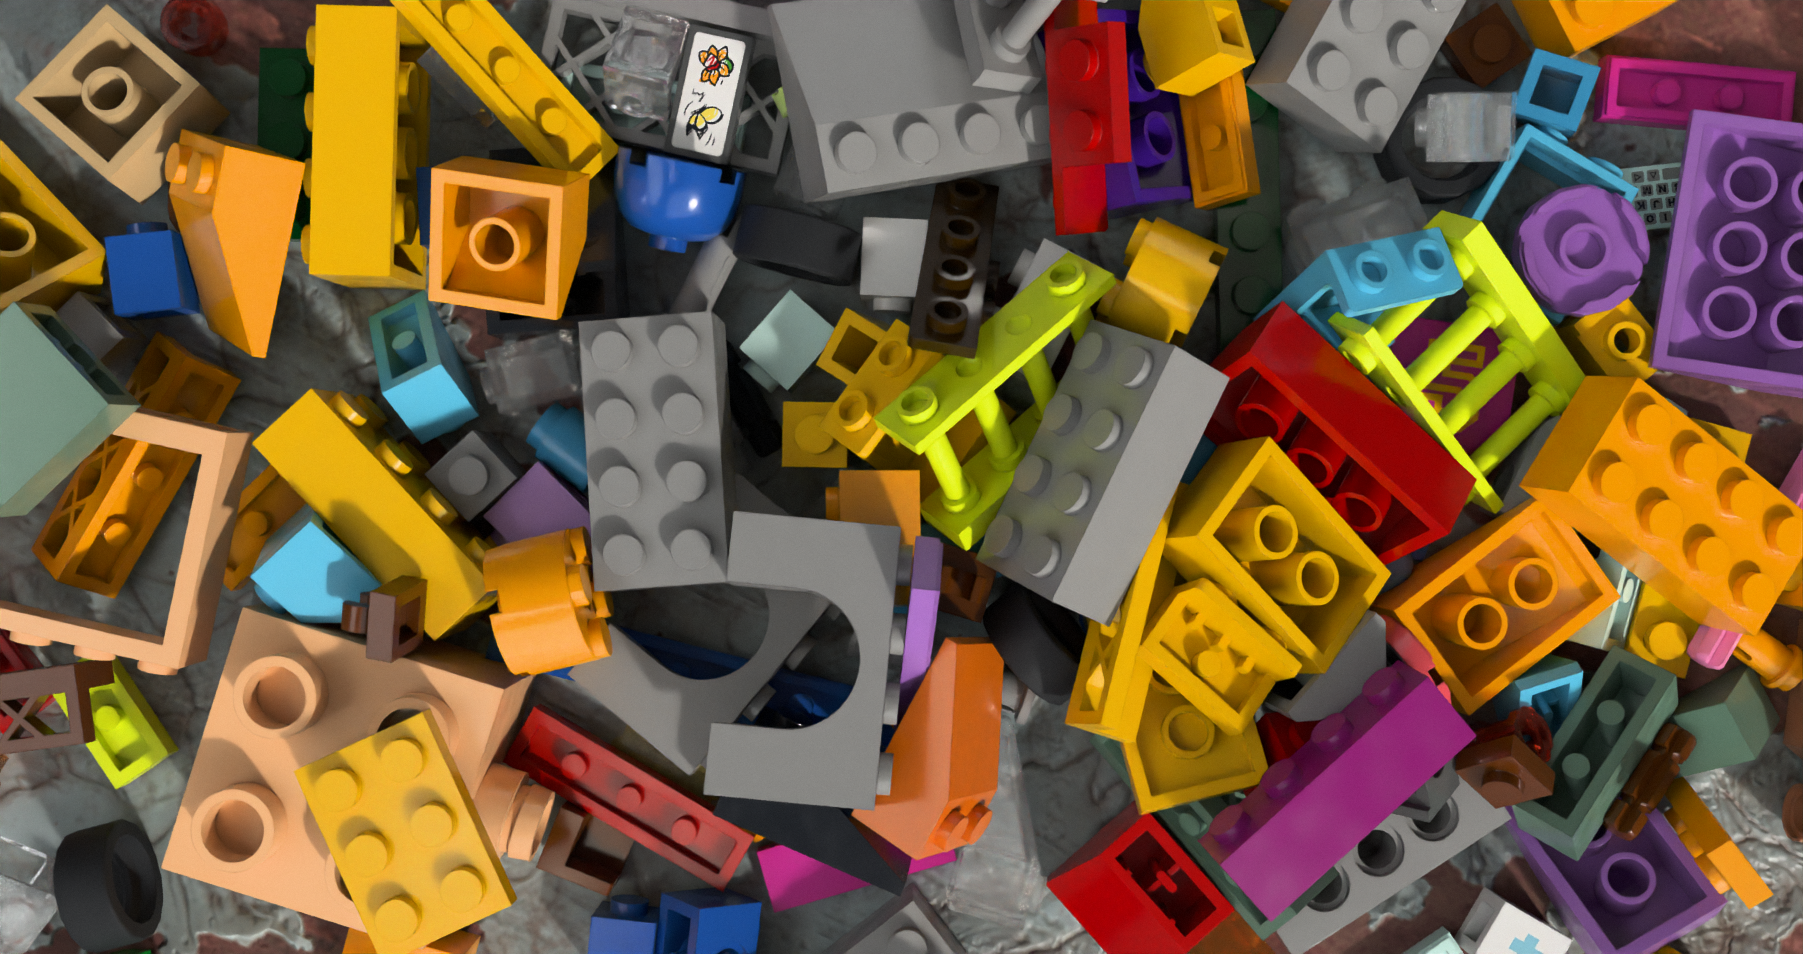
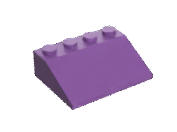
M1697 109L1689 112L1648 368L1758 392L1803 398V123Z

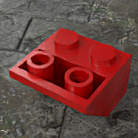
M1135 800L1043 880L1044 884L1107 954H1186L1235 911L1231 903L1152 813L1139 815Z

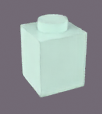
M790 289L739 347L751 358L743 369L770 393L780 384L792 394L816 366L835 328Z

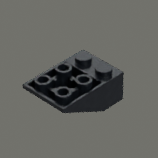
M526 148L489 150V159L543 167ZM617 154L589 180L586 241L561 318L552 320L486 309L488 335L505 341L578 336V322L630 318L623 215L618 209L614 196V170Z

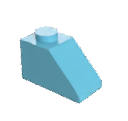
M425 290L368 317L381 393L421 444L444 433L453 432L466 422L479 416L470 376L433 302L428 300V294Z

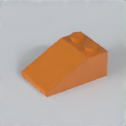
M989 637L945 638L885 750V753H894L890 796L876 794L874 811L854 809L851 816L915 860L942 852H949L968 843L970 845L974 844L982 836L992 818L993 812L987 807L997 791L1004 660Z

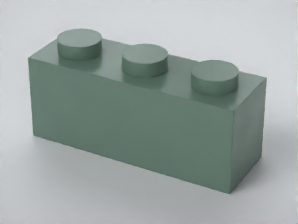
M1613 645L1540 757L1555 772L1553 795L1512 805L1518 828L1578 862L1604 822L1605 815L1614 801L1620 797L1625 784L1647 750L1652 747L1658 733L1678 706L1676 675Z

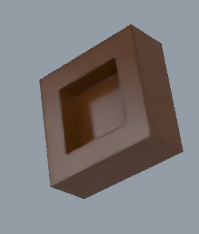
M1497 2L1446 36L1440 47V50L1461 79L1479 85L1482 89L1532 55Z
M1515 734L1464 748L1458 752L1455 772L1495 809L1553 795L1555 772Z

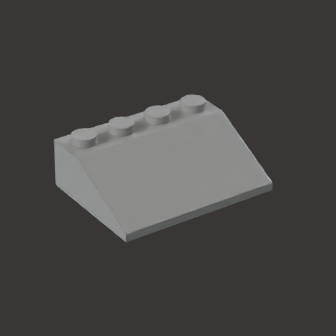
M801 0L770 4L767 7L805 204L1040 167L1052 162L1051 143L1049 140L1048 87L1045 70L1046 53L1037 33L1033 35V41L1042 80L1030 94L972 86L953 0Z

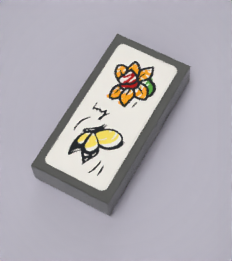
M690 24L663 149L666 155L729 169L756 45L754 37Z

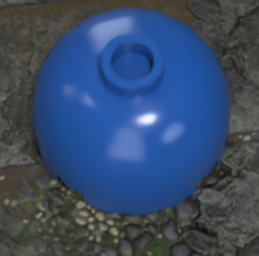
M619 146L614 170V196L618 209L631 226L649 233L648 246L671 252L686 253L688 242L710 241L724 233L736 218L743 197L747 173L732 169L731 179L726 181L721 179L722 169H718L717 166L646 150L644 163L631 161L632 148Z

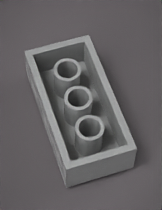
M1292 0L1245 85L1334 151L1381 153L1466 0Z
M712 311L578 322L594 591L614 592L728 583L726 577L733 511H737L725 323Z
M1091 319L1083 337L1074 348L1070 364L1054 397L1049 401L1044 410L1042 422L1024 459H1022L1015 470L1014 480L995 519L986 530L984 542L975 559L1046 599L1110 627L1230 377L1176 345Z

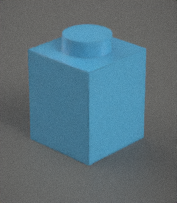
M1535 48L1507 119L1524 125L1528 123L1532 126L1541 125L1549 127L1570 138L1577 131L1601 67Z

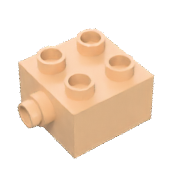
M265 603L243 607L161 868L367 933L293 771L429 708L499 859H501L505 852L508 853L509 858L532 861L547 828L554 804L555 792L535 783L532 786L528 785L529 773L508 767L507 764L503 763V760L518 735L536 675L521 677V674L514 675L505 663L485 659V654L441 640L434 641L431 637L425 635L421 646L392 663L367 659V634L342 630L341 623H301L290 612L287 611L284 614H279ZM426 944V945H424V946H422V947H420V948H418V949L423 950L428 944Z

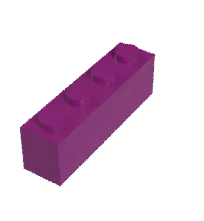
M1397 660L1391 667L1382 668L1372 674L1364 683L1362 693L1340 713L1331 714L1320 721L1313 729L1311 739L1289 759H1282L1269 767L1263 774L1260 785L1238 805H1231L1217 814L1209 826V831L1198 842L1253 904L1272 922L1477 735L1428 676Z

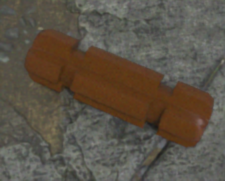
M1668 722L1664 724L1651 747L1653 750H1647L1622 789V794L1620 795L1622 799H1616L1605 815L1602 825L1607 830L1626 841H1632L1639 835L1648 821V817L1645 814H1651L1679 773L1680 767L1677 764L1682 765L1697 744L1695 736L1674 723Z

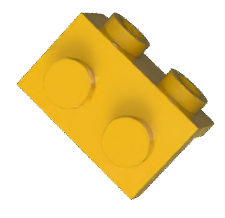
M1203 577L1172 588L1143 629L1137 654L1228 736L1242 734L1276 681L1294 678L1302 667V664L1287 651L1286 642L1280 635L1265 626L1258 625L1238 607V601L1230 590L1217 582L1209 581Z

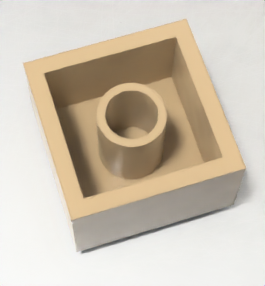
M108 4L90 20L15 98L17 102L102 176L141 205H144L167 181L165 177L167 153L173 143H179L181 128L210 135L231 113L196 79Z

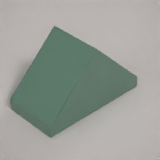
M1743 663L1678 699V706L1668 722L1679 725L1692 733L1697 739V744L1688 759L1682 765L1677 764L1680 767V771L1675 779L1757 759L1779 723L1780 717L1754 670Z

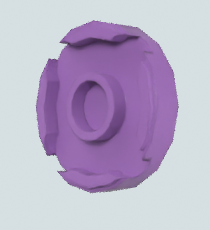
M1579 184L1557 189L1528 208L1515 229L1511 257L1514 270L1536 303L1555 314L1581 317L1611 310L1633 295L1641 282L1638 279L1642 275L1643 265L1648 264L1650 243L1645 222L1630 201L1619 194H1611L1604 189H1598L1597 187L1599 186Z

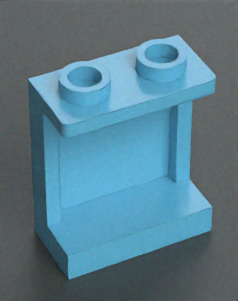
M1440 227L1326 250L1253 318V321L1260 318L1281 301H1284L1338 351V346L1343 341L1327 321L1334 313L1339 312L1346 317H1352L1370 325L1385 309L1452 295L1463 287V281ZM1395 339L1388 345V347L1395 343Z

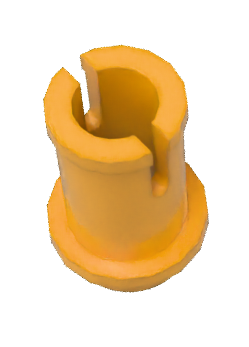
M1762 628L1759 629L1755 637L1743 634L1732 652L1733 656L1760 674V682L1769 689L1778 687L1782 691H1789L1803 679L1802 649L1795 644L1784 645Z

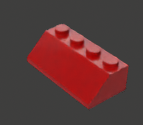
M1281 301L1243 329L1209 365L1230 377L1203 434L1217 447L1223 443L1270 436L1384 565L1450 534L1477 479L1284 301Z

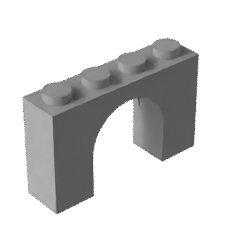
M738 472L735 474L737 511L790 516ZM764 588L769 606V621L761 646L755 655L740 669L726 676L710 680L690 679L674 672L623 629L610 623L608 628L612 641V655L575 665L567 675L690 776L701 765L706 769L711 722L736 723L742 715L753 721L777 692L768 684L784 664L794 671L818 642L809 634L825 614L835 621L842 612L827 600L813 594Z
M733 511L726 581L734 586L804 592L827 600L837 607L851 623L858 639L860 666L856 683L847 700L827 719L812 726L779 728L711 722L704 795L872 811L875 809L876 794L890 796L894 753L880 752L882 724H897L900 683L887 682L889 654L903 655L907 614L893 613L896 585H910L913 545L900 544L901 527Z

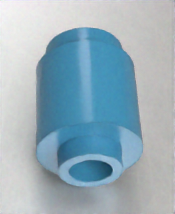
M556 402L536 422L526 439V443L536 449L535 458L543 461L555 473L585 494L588 492L584 413L576 407L566 409Z

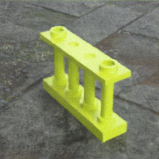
M1441 210L1423 227V230L1440 227L1462 278L1463 287L1470 296L1466 301L1468 309L1406 369L1403 368L1388 345L1436 298L1386 309L1370 325L1352 317H1346L1339 312L1334 313L1327 321L1343 341L1338 346L1339 353L1363 375H1368L1379 390L1477 479L1464 506L1471 501L1496 514L1504 504L1485 477L1549 415L1555 417L1563 414L1584 380L1585 374L1483 222ZM1487 327L1492 328L1502 342L1497 347L1500 354L1437 414L1421 391ZM1518 372L1523 373L1532 385L1528 390L1530 398L1479 448L1468 456L1453 435Z
M1069 251L980 326L975 359L947 354L873 418L879 429L918 455L923 452L925 453L940 487L920 503V511L926 523L965 551H968L985 535L988 526L995 519L1014 480L1015 470L1022 459H1024L1042 422L1044 410L1049 401L1054 397L1061 382L1060 380L1056 383L1043 348L1068 326L1076 345L1083 337L1090 320H1094L1090 307L1117 284L1113 273ZM1019 368H1022L1035 403L1009 425L994 390ZM973 409L988 444L961 467L945 433Z

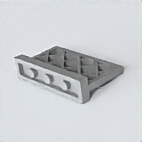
M553 0L540 59L559 81L574 72L591 99L583 107L590 115L596 111L600 113L605 123L596 122L615 142L663 152L666 136L648 133V131L660 124L667 134L669 124L666 120L671 116L673 103L659 110L642 82L673 62L679 71L681 70L682 60L680 58L684 56L690 24L754 37L756 45L751 66L764 58L777 61L768 9L729 0ZM567 14L594 20L605 38L573 58L562 41ZM604 22L623 27L611 34ZM640 30L655 33L667 50V53L635 72L618 44ZM666 36L686 41L673 48ZM613 49L629 77L597 96L580 68L608 50ZM560 50L567 62L555 69ZM748 81L746 93L754 105L741 113L738 127L760 114L773 133L767 159L742 154L734 143L729 167L778 178L790 128L788 116L783 119L778 110L775 123L767 111L768 108L775 105L772 94L760 100ZM636 86L654 115L631 129L616 126L604 106Z

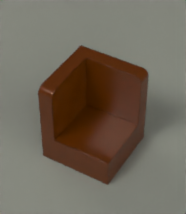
M567 800L559 809L536 868L599 894L609 896L620 879L635 840Z

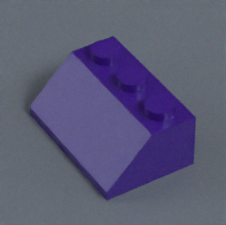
M1097 8L1098 23L1106 21L1125 22L1132 162L1105 164L1108 220L1193 202L1179 97L1177 93L1155 89L1154 83L1145 71L1143 65V55L1145 52L1138 31L1140 11ZM1042 30L1037 35L1045 51V33Z

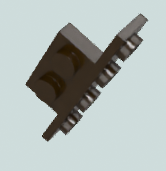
M973 178L936 183L907 340L909 347L975 359L980 326L994 315L995 302L986 301L984 298L994 300L1001 263L989 260L999 186L981 183Z

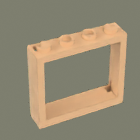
M139 407L112 433L113 435L202 455L164 637L0 600V628L10 630L9 639L17 643L49 646L53 644V641L74 645L73 654L82 658L110 661L115 660L116 655L138 660L137 668L141 671L158 675H177L178 669L207 660L254 432Z

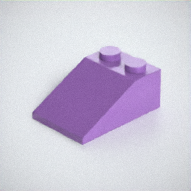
M1505 806L1512 819L1504 824L1565 926L1585 954H1653L1714 918L1728 902L1724 895H1720L1693 860L1694 857L1657 808L1651 814H1645L1648 817V821L1639 835L1632 841H1626L1617 837L1601 825L1577 862L1519 829L1512 806Z

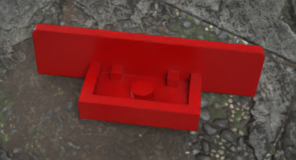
M1062 0L1044 22L1045 70L1048 87L1049 140L1051 143L1056 236L1105 232L1108 229L1105 164L1132 162L1125 22L1106 21L1098 23L1097 1Z

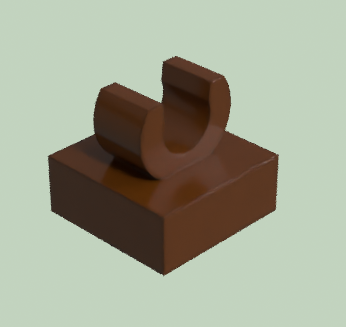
M940 542L943 543L938 611L981 623L997 571L976 560L977 552L965 551L960 547Z
M401 575L370 592L360 593V603L344 601L342 605L341 629L352 633L367 634V659L388 663L396 661L423 644L428 580Z

